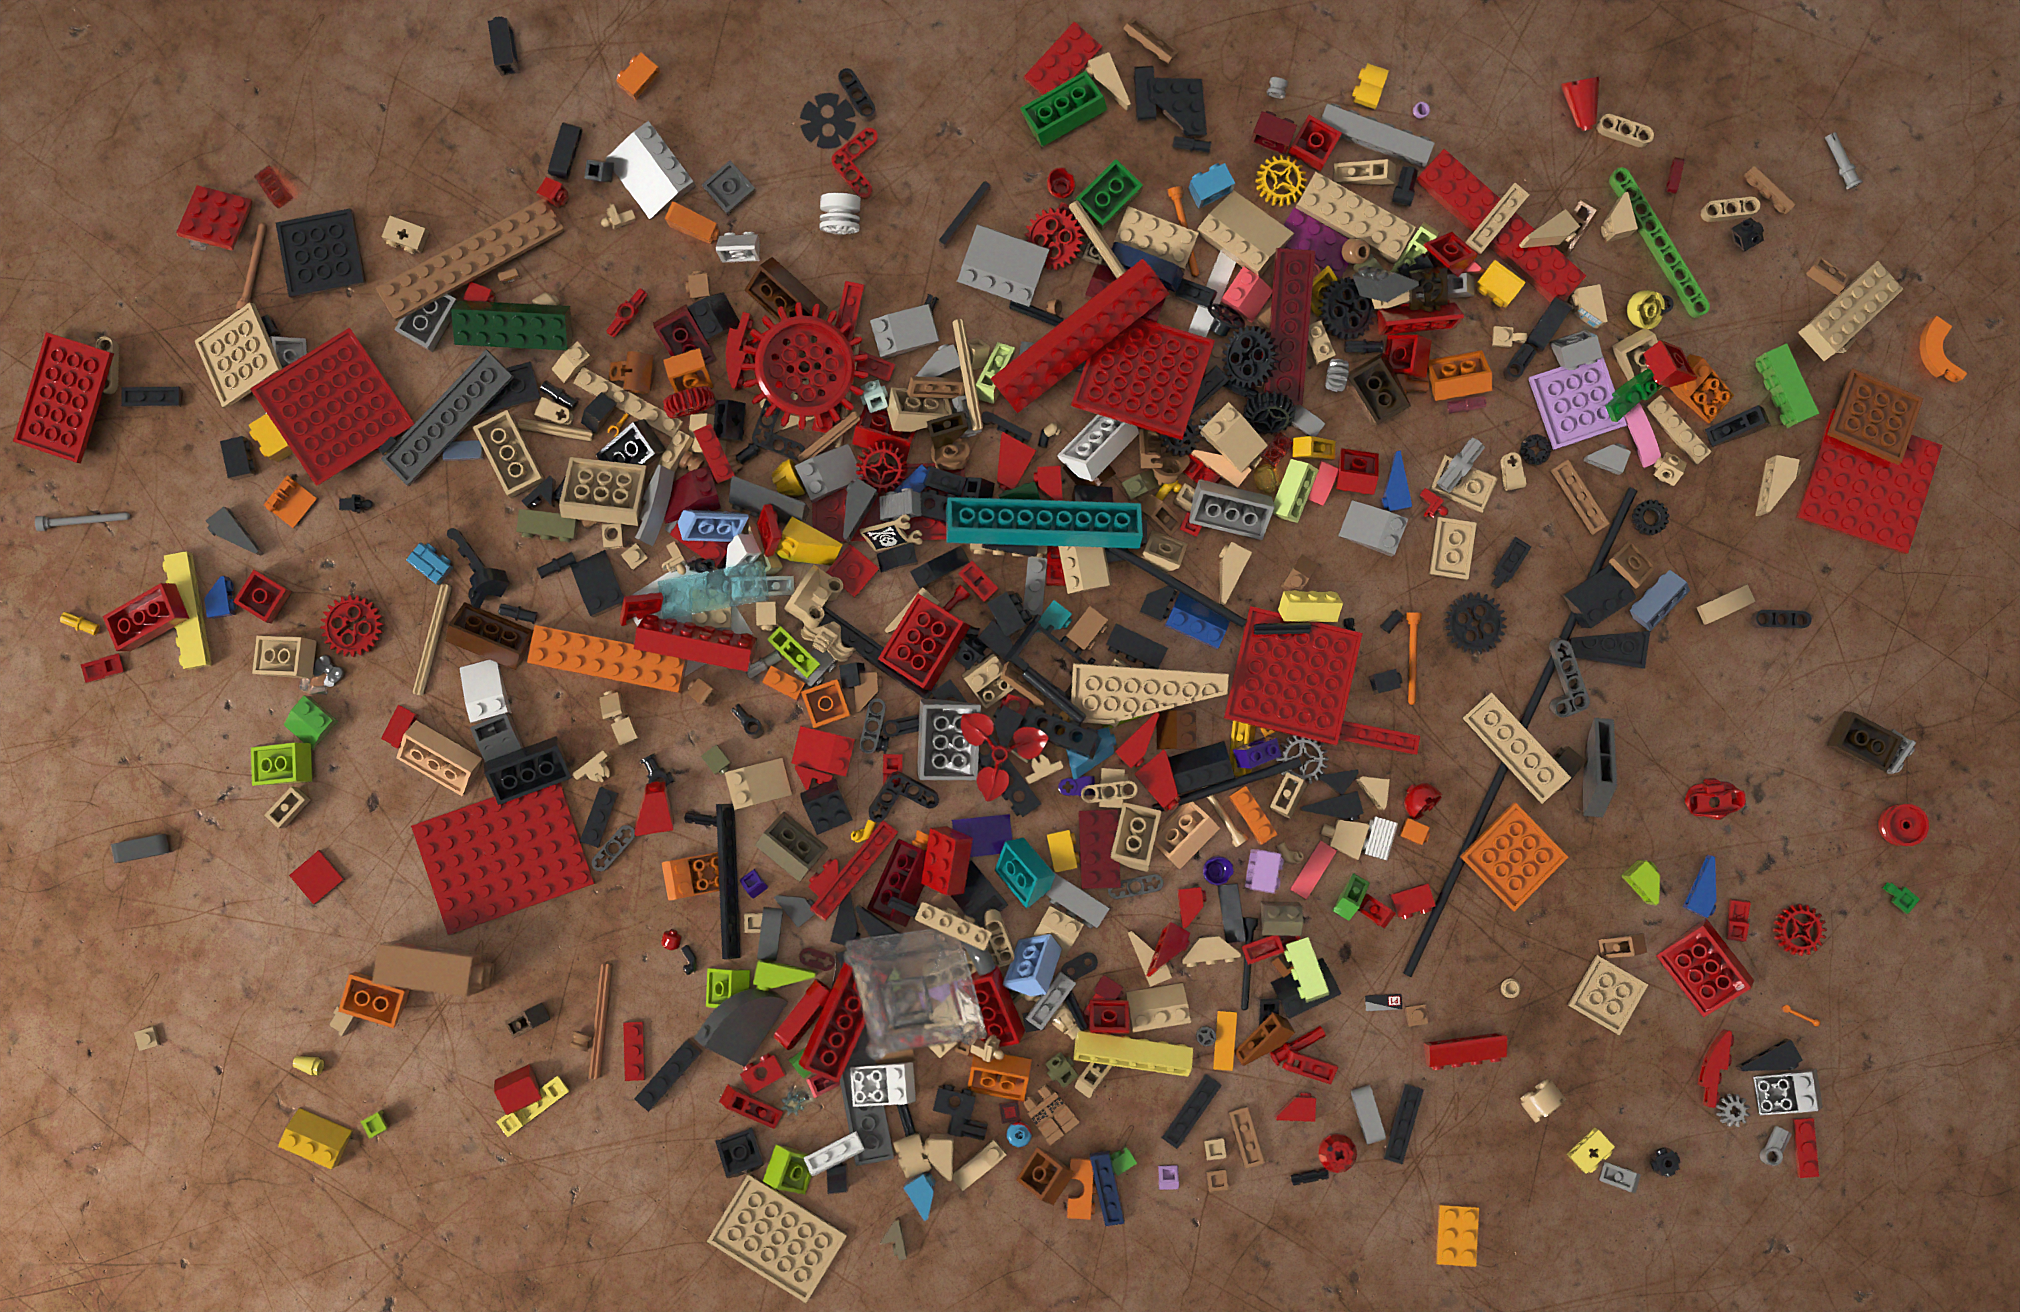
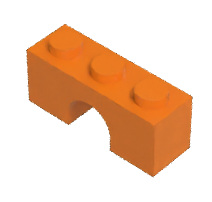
M1246 786L1241 787L1228 796L1238 813L1246 821L1259 845L1278 835Z
M1070 1157V1169L1075 1172L1071 1179L1080 1180L1084 1185V1190L1078 1196H1068L1067 1218L1091 1220V1214L1095 1215V1203L1092 1202V1195H1096V1183H1093L1094 1174L1090 1158Z

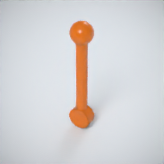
M1789 1005L1782 1006L1783 1012H1790L1813 1023L1816 1027L1820 1026L1821 1022L1819 1019L1814 1020L1790 1009Z

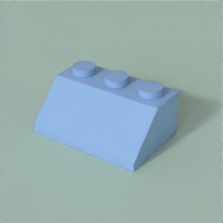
M683 510L678 526L682 540L731 542L736 535L741 534L749 516L739 512Z
M1051 934L1018 940L1014 951V961L1010 963L1003 982L1005 987L1028 996L1047 994L1062 948Z

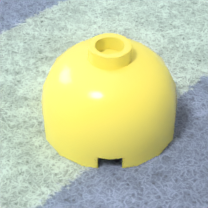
M1651 290L1637 292L1631 297L1627 305L1629 320L1637 327L1653 329L1662 320L1663 316H1660L1661 309H1665L1664 299L1660 293Z

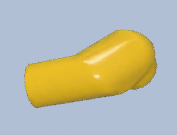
M1178 480L1172 484L1165 483L1156 493L1155 497L1163 501L1171 490L1178 493L1182 488V484L1178 483Z
M868 819L865 828L851 833V839L855 842L866 841L873 833L877 822Z

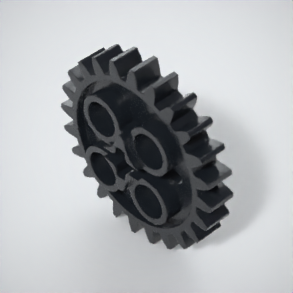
M1350 277L1339 278L1337 281H1332L1331 285L1325 287L1327 292H1321L1324 299L1318 300L1323 304L1322 307H1318V310L1323 312L1319 315L1320 318L1324 317L1325 319L1322 324L1328 325L1326 331L1332 330V336L1338 335V339L1345 338V340L1363 336L1364 331L1370 330L1368 325H1374L1371 318L1377 317L1373 314V310L1377 309L1374 308L1371 298L1359 295L1354 279ZM1343 291L1346 294V299L1343 298ZM1358 301L1361 303L1360 309L1358 308ZM1335 308H1336L1337 311H1338L1337 316H1336L1335 313H1334V309H1335ZM1350 318L1353 321L1352 326L1349 323Z
M1248 325L1245 328L1240 327L1239 332H1233L1234 337H1228L1230 344L1225 343L1228 349L1222 352L1226 354V358H1223L1222 361L1227 362L1223 369H1229L1226 375L1232 376L1230 381L1236 382L1237 386H1242L1243 388L1261 387L1262 382L1268 383L1267 377H1273L1271 371L1277 370L1274 363H1279V360L1275 359V356L1280 355V353L1275 352V349L1279 346L1273 344L1276 339L1270 337L1271 332H1266L1265 328Z
M1471 592L1468 594V599L1465 595H1461L1462 601L1455 599L1456 606L1450 604L1449 607L1452 611L1445 612L1449 618L1443 620L1448 623V626L1444 627V629L1450 631L1446 637L1452 636L1453 639L1450 641V644L1456 642V649L1462 646L1463 653L1469 649L1470 655L1474 654L1475 650L1479 655L1482 654V648L1485 652H1489L1488 646L1496 648L1494 641L1500 643L1501 640L1498 636L1505 635L1501 631V629L1507 628L1506 625L1502 624V621H1505L1507 618L1501 617V614L1505 611H1498L1500 603L1494 605V598L1488 601L1487 594L1481 598L1480 592L1476 593L1475 597ZM1477 606L1483 607V616L1477 615L1475 611ZM1467 608L1471 609L1472 617L1470 613L1467 611ZM1460 613L1467 617L1465 624L1458 621ZM1473 620H1478L1479 624L1477 625V627H1472L1471 623L1473 622ZM1486 623L1492 626L1490 634L1486 633L1483 629ZM1478 630L1480 634L1483 636V639H1480ZM1467 631L1474 633L1475 638L1473 641L1467 640Z

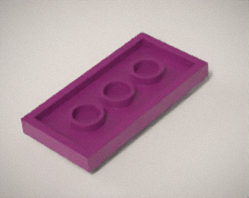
M1294 207L1283 225L1294 233L1293 237L1285 245V248L1314 250V263L1321 269L1330 266L1338 279L1341 278L1349 265L1342 256V247L1349 239Z

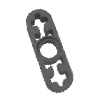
M624 825L618 829L592 859V866L596 871H605L635 839V828L630 825ZM630 829L631 838L626 837L622 841L626 843L623 846V844L615 838L618 836V838L621 839L624 835L622 831ZM613 842L619 845V851L616 854H612L609 851V845ZM605 850L606 854L613 858L611 860L607 858L604 861L605 867H598L597 859H603L606 856L603 854Z
M1157 874L1122 880L1121 888L1124 887L1123 883H1127L1129 894L1125 895V891L1119 893L1120 896H1116L1115 893L1111 892L1114 888L1108 889V894L1113 899H1123L1157 892L1163 887V879ZM1152 878L1160 881L1156 889L1153 886H1147L1148 891H1144L1142 879H1146V883L1151 882ZM1134 881H1138L1141 884V890L1137 893L1132 892L1130 889V884Z

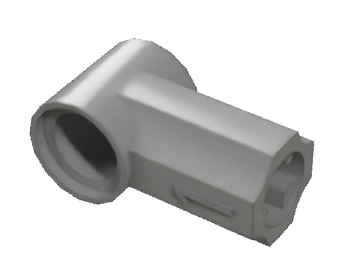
M1775 1126L1765 1148L1760 1151L1761 1161L1768 1165H1779L1782 1162V1154L1792 1134ZM1772 1151L1774 1159L1769 1161L1768 1154Z

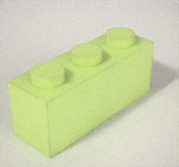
M1291 459L1273 502L1274 510L1272 514L1281 519L1298 523L1319 470L1309 463Z
M1309 937L1287 944V950L1284 953L1287 961H1291L1294 969H1291L1294 980H1298L1301 987H1298L1301 999L1305 998L1306 1002H1310L1329 995Z

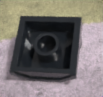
M752 1127L732 1136L715 1140L726 1178L738 1177L764 1166L763 1156L760 1153Z

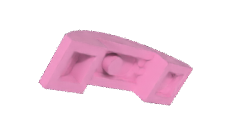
M1638 403L1624 418L1637 446V454L1643 468L1655 464L1657 459L1661 457L1647 416L1641 404Z

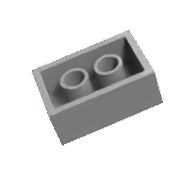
M447 294L400 319L394 330L433 352L452 319L451 308L457 299Z

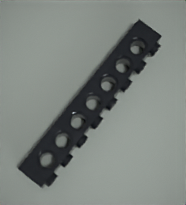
M951 679L932 692L934 697L931 699L947 700L952 697L957 702L967 703ZM989 735L988 737L992 743L997 746L998 744L992 735ZM984 740V742L982 743L989 745V743L986 740ZM992 748L987 755H982L979 751L978 764L982 769L991 767V762L994 760L992 758ZM1007 757L1005 761L1001 762V769L1007 771L1008 775L1012 776L1013 784L1008 786L1001 795L1005 801L1010 799L1013 804L1011 809L1016 816L1021 815L1024 817L1038 807L1041 802ZM1018 790L1025 794V798L1021 802H1017L1013 798L1014 793Z

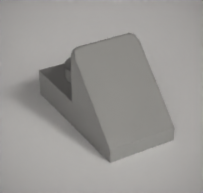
M1604 1162L1599 1181L1636 1193L1641 1174Z

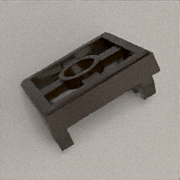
M1446 266L1409 271V278L1419 282L1422 277L1424 278L1420 286L1409 290V309H1423L1424 311L1433 312V309L1439 311L1442 305L1448 304ZM1432 277L1439 278L1441 282L1434 283L1431 279ZM1430 282L1432 284L1431 290L1424 292V284ZM1441 289L1438 297L1431 301V294L1434 290ZM1421 292L1424 294V302L1417 298L1416 293Z

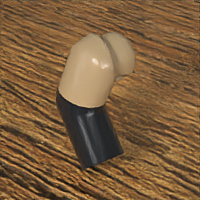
M1051 423L1043 428L1040 433L1038 446L1047 448L1049 437L1059 435L1061 427L1056 423Z

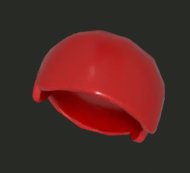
M1063 167L1052 170L1047 179V189L1050 194L1058 199L1068 198L1073 194L1076 186L1073 174L1068 173L1066 168Z

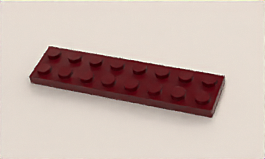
M1276 248L1269 332H1271L1270 337L1276 339L1273 344L1279 346L1275 349V352H1279L1280 355L1275 356V359L1279 360V363H1274L1277 370L1271 371L1273 377H1267L1268 383H1265L1264 393L1266 391L1272 393L1274 390L1277 394L1282 392L1283 395H1288L1289 399H1292L1294 405H1303L1315 251Z

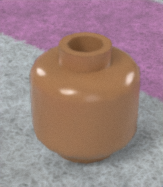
M1349 239L1342 247V256L1348 263L1362 264L1370 256V246L1365 240Z

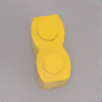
M1368 63L1366 68H1361L1358 79H1361L1360 86L1356 85L1352 94L1355 97L1354 103L1376 109L1389 70Z

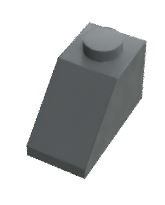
M776 895L774 897L798 928L815 915L810 910L814 904L811 898L807 900L806 897Z

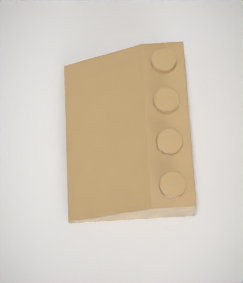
M1234 190L1208 214L1197 228L1201 238L1259 277L1263 275L1274 261L1276 248H1284L1294 235L1292 231Z
M570 457L559 503L561 517L638 526L642 508L646 465Z

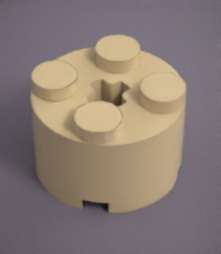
M1546 1079L1535 1086L1537 1090L1534 1093L1532 1091L1527 1092L1520 1098L1522 1101L1521 1105L1535 1123L1540 1121L1538 1117H1546L1562 1104L1561 1102L1566 1100L1552 1080L1548 1081Z
M920 1133L893 1142L895 1150L899 1154L900 1158L898 1160L906 1178L932 1169L928 1155H925V1146Z

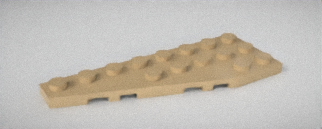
M1074 663L1071 703L1086 714L1084 723L1111 724L1225 695L1228 693L1229 674Z

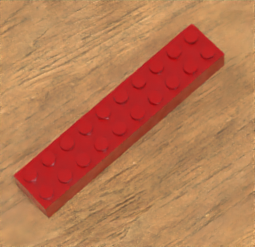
M1445 148L1416 180V183L1472 233H1474L1501 200ZM1515 212L1489 243L1488 247L1550 303L1555 296L1565 300L1587 275L1553 245L1521 248L1519 246L1520 243L1535 229Z
M1141 259L990 379L1018 414L1167 297L1169 292L1153 269L1144 259Z

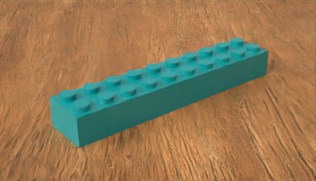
M948 497L946 543L1140 549L1143 537L1141 503Z

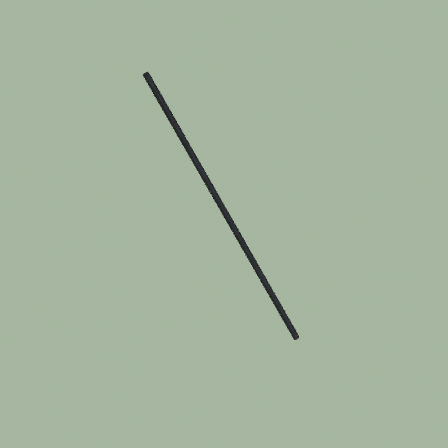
M1628 488L1586 579L1602 569L1638 492L1637 490ZM1572 611L1559 638L1566 641L1569 640L1577 623V619ZM1552 655L1520 720V723L1526 730L1556 668ZM1502 761L1404 969L1403 974L1411 978L1465 864L1460 856L1475 842L1509 769Z

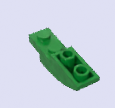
M1647 369L1612 393L1613 399L1605 405L1611 421L1618 422L1641 400H1648L1663 386L1655 382L1652 370Z

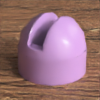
M1419 102L1413 108V114L1417 118H1424L1430 112V108L1425 102Z

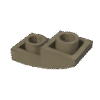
M1080 238V241L1084 242L1085 245H1079L1082 252H1076L1078 258L1100 265L1103 257L1090 239Z

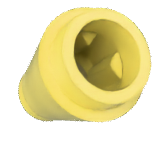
M296 1056L293 1060V1067L315 1076L322 1073L324 1061L320 1060L319 1057Z

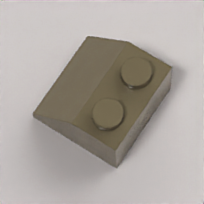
M1261 901L1262 935L1301 936L1303 911L1300 902Z

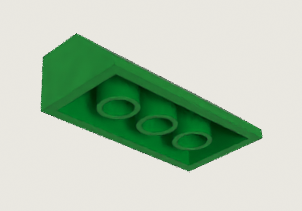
M1084 71L1021 107L1020 110L1041 147L1105 112L1107 106L1104 96L1088 73Z

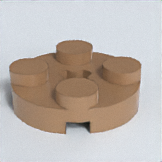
M958 438L953 444L936 449L932 445V461L935 463L936 468L941 470L963 469L970 457L969 446L961 441V438Z

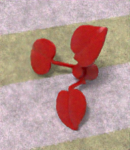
M982 713L963 714L961 717V730L965 739L975 746H980L986 740L993 749L992 758L996 761L995 768L985 767L977 775L978 788L985 800L990 802L998 798L1008 787L1009 775L1007 771L998 770L1000 762L1007 759L1008 752L1017 748L1019 756L1025 759H1033L1042 752L1049 738L1043 731L1037 728L1022 727L1013 734V740L1016 744L1009 748L1003 745L995 746L988 737L994 729L991 718Z

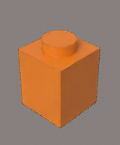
M1405 818L1398 836L1418 845H1423V842L1426 843L1429 839L1430 832L1428 830L1430 827Z

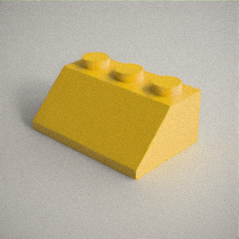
M298 1108L287 1125L278 1147L333 1169L338 1166L353 1130Z

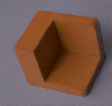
M1284 952L1271 960V963L1282 977L1287 976L1291 973V969H1294L1292 962L1287 961Z

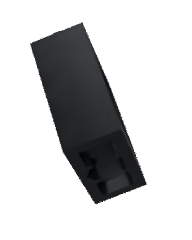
M494 17L493 20L488 21L494 66L501 76L520 73L514 29L507 18Z

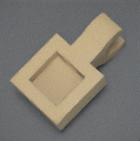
M1493 327L1492 346L1511 348L1512 342L1525 343L1527 340V333H1513V327Z

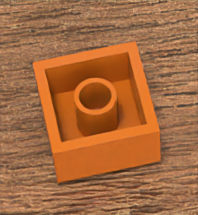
M838 679L801 691L814 729L851 717Z

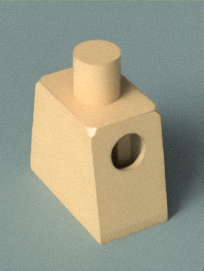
M1336 820L1334 827L1323 824L1321 835L1330 837V847L1353 859L1359 860L1369 824Z

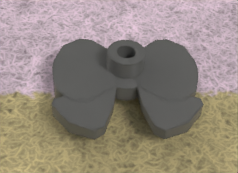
M329 655L319 657L313 667L315 677L324 672L327 674L324 685L328 687L335 686V683L344 674L342 667H336L331 663Z

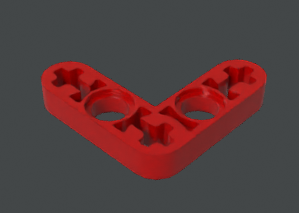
M873 128L862 130L837 150L831 158L835 170L860 199L869 198L873 191L869 181L853 162L877 143L878 134ZM867 133H868L869 135L874 134V135H873V140H872V141H870L869 139L866 140V141L864 142V145H865L866 147H863V145H862V143L859 141V139H861V141L863 142V141L866 139V134H867ZM853 144H857L860 147V151L856 154L849 151L850 146ZM837 157H839L840 159L844 157L843 162L846 165L845 170L840 163L836 164ZM851 170L857 173V178L854 180H849L846 177L847 173ZM860 181V184H861L864 188H865V187H868V188H867V192H868V193H866V194H865L864 192L859 193L861 190H860V187L858 186V184H856V183H858V182Z

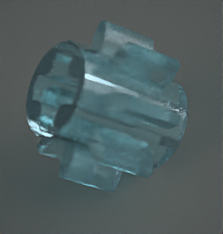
M789 1092L788 1099L782 1098L781 1100L785 1103V1106L781 1109L788 1111L787 1116L791 1112L798 1116V1109L804 1110L801 1103L805 1099H799L798 1092L795 1096H792ZM791 1099L793 1102L797 1101L796 1109L793 1106L789 1107L788 1104L791 1102Z

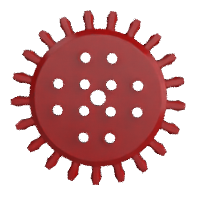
M801 302L796 303L794 309L796 317L791 318L787 317L786 311L782 306L778 307L777 311L781 322L775 325L765 315L762 317V322L769 331L765 335L753 328L750 331V335L760 341L758 348L750 345H744L743 352L755 356L754 363L746 362L740 366V370H753L755 374V379L744 382V388L758 385L761 393L753 398V405L760 403L766 398L771 406L766 410L764 416L769 418L773 415L775 409L784 412V416L781 419V426L783 427L788 424L790 415L799 417L798 427L801 431L806 426V417L813 416L816 427L822 429L823 420L821 414L826 412L830 414L835 423L838 422L840 416L835 407L839 403L850 412L854 408L853 404L845 398L847 393L851 392L857 396H862L864 392L860 387L852 385L854 378L867 379L868 372L855 370V362L867 360L868 355H854L851 348L857 346L862 341L861 336L848 341L843 334L850 329L852 325L850 321L844 323L840 329H837L832 325V322L836 319L837 311L833 310L825 321L818 318L820 312L819 304L814 305L812 316H803ZM810 337H815L817 342L812 343ZM788 340L790 342V345L785 346L783 344V341ZM827 348L832 350L831 355L826 354L825 350ZM801 351L804 352L805 357H799L798 353ZM777 355L778 360L773 361L771 356ZM802 362L809 365L810 369L806 373L799 370V364ZM814 364H820L821 368L816 370ZM787 367H793L794 372L789 373ZM834 375L836 377V381H830L829 376ZM807 378L809 384H803L802 379ZM777 381L782 383L781 388L775 386ZM818 391H824V396H819ZM792 393L797 394L798 398L796 400L791 398Z

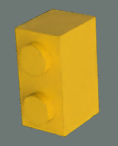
M1070 830L1047 834L1054 872L1078 868L1077 864L1080 863L1078 852H1074L1073 845L1076 844L1074 833L1070 834Z

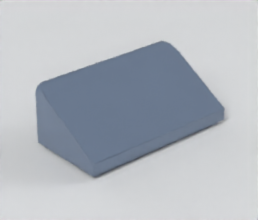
M479 440L452 441L443 451V460H484L483 447Z

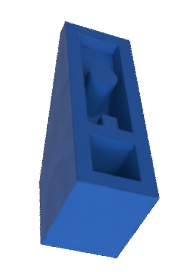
M1401 450L1394 453L1383 494L1384 498H1381L1383 509L1389 512L1406 510L1412 507Z
M1712 855L1706 856L1683 905V908L1705 918H1708L1709 915L1712 916L1716 909L1715 857Z

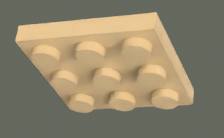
M1596 955L1568 1006L1620 1035L1648 984Z

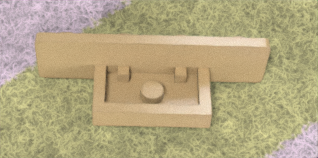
M925 902L921 903L915 917L916 921L981 950H986L992 932L979 927L980 925L975 923L976 919L967 915L964 918L958 916V911L951 908L943 910Z

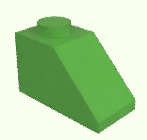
M1353 873L1338 897L1333 912L1349 921L1359 909L1370 883Z

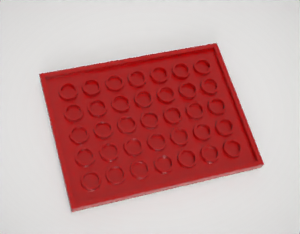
M561 782L498 805L494 796L411 826L448 935L595 884Z

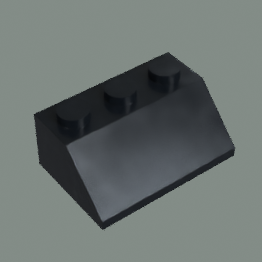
M1611 565L1606 566L1563 595L1581 628L1594 627L1637 598L1629 582Z
M1225 741L1169 757L1179 794L1235 778Z
M1323 958L1318 959L1317 962L1329 991L1327 996L1310 1002H1306L1305 998L1301 999L1298 987L1301 986L1298 980H1294L1292 972L1285 977H1280L1270 982L1288 1019L1342 994Z

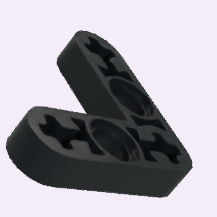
M765 399L752 434V442L756 446L792 460H798L797 456H793L794 452L788 450L787 454L784 453L788 442L791 443L790 448L800 447V452H803L805 447L798 442L772 433L780 410L775 409L776 414L773 413L771 416L773 419L771 425L767 426L762 423V417L766 412L765 408L768 409L771 406L768 400ZM759 425L762 428L770 429L769 433L767 431L764 432L763 437L766 440L761 441V443H758V439L755 438L762 431V429H758ZM780 439L783 441L784 447L782 450H776L773 447L775 440Z
M896 771L889 775L870 805L868 812L873 822H881L885 819L900 794L928 809L938 805L939 797L935 790ZM900 778L902 784L896 783L895 785L893 779L897 780ZM911 786H917L919 791L916 794H910L908 789ZM923 790H924V795L927 796V797H929V798H930L931 795H932L934 801L930 800L929 802H927L926 797H924V796L922 795ZM884 793H891L893 796L889 801H884L881 797ZM881 804V815L877 814L876 816H874V811H877L880 808Z

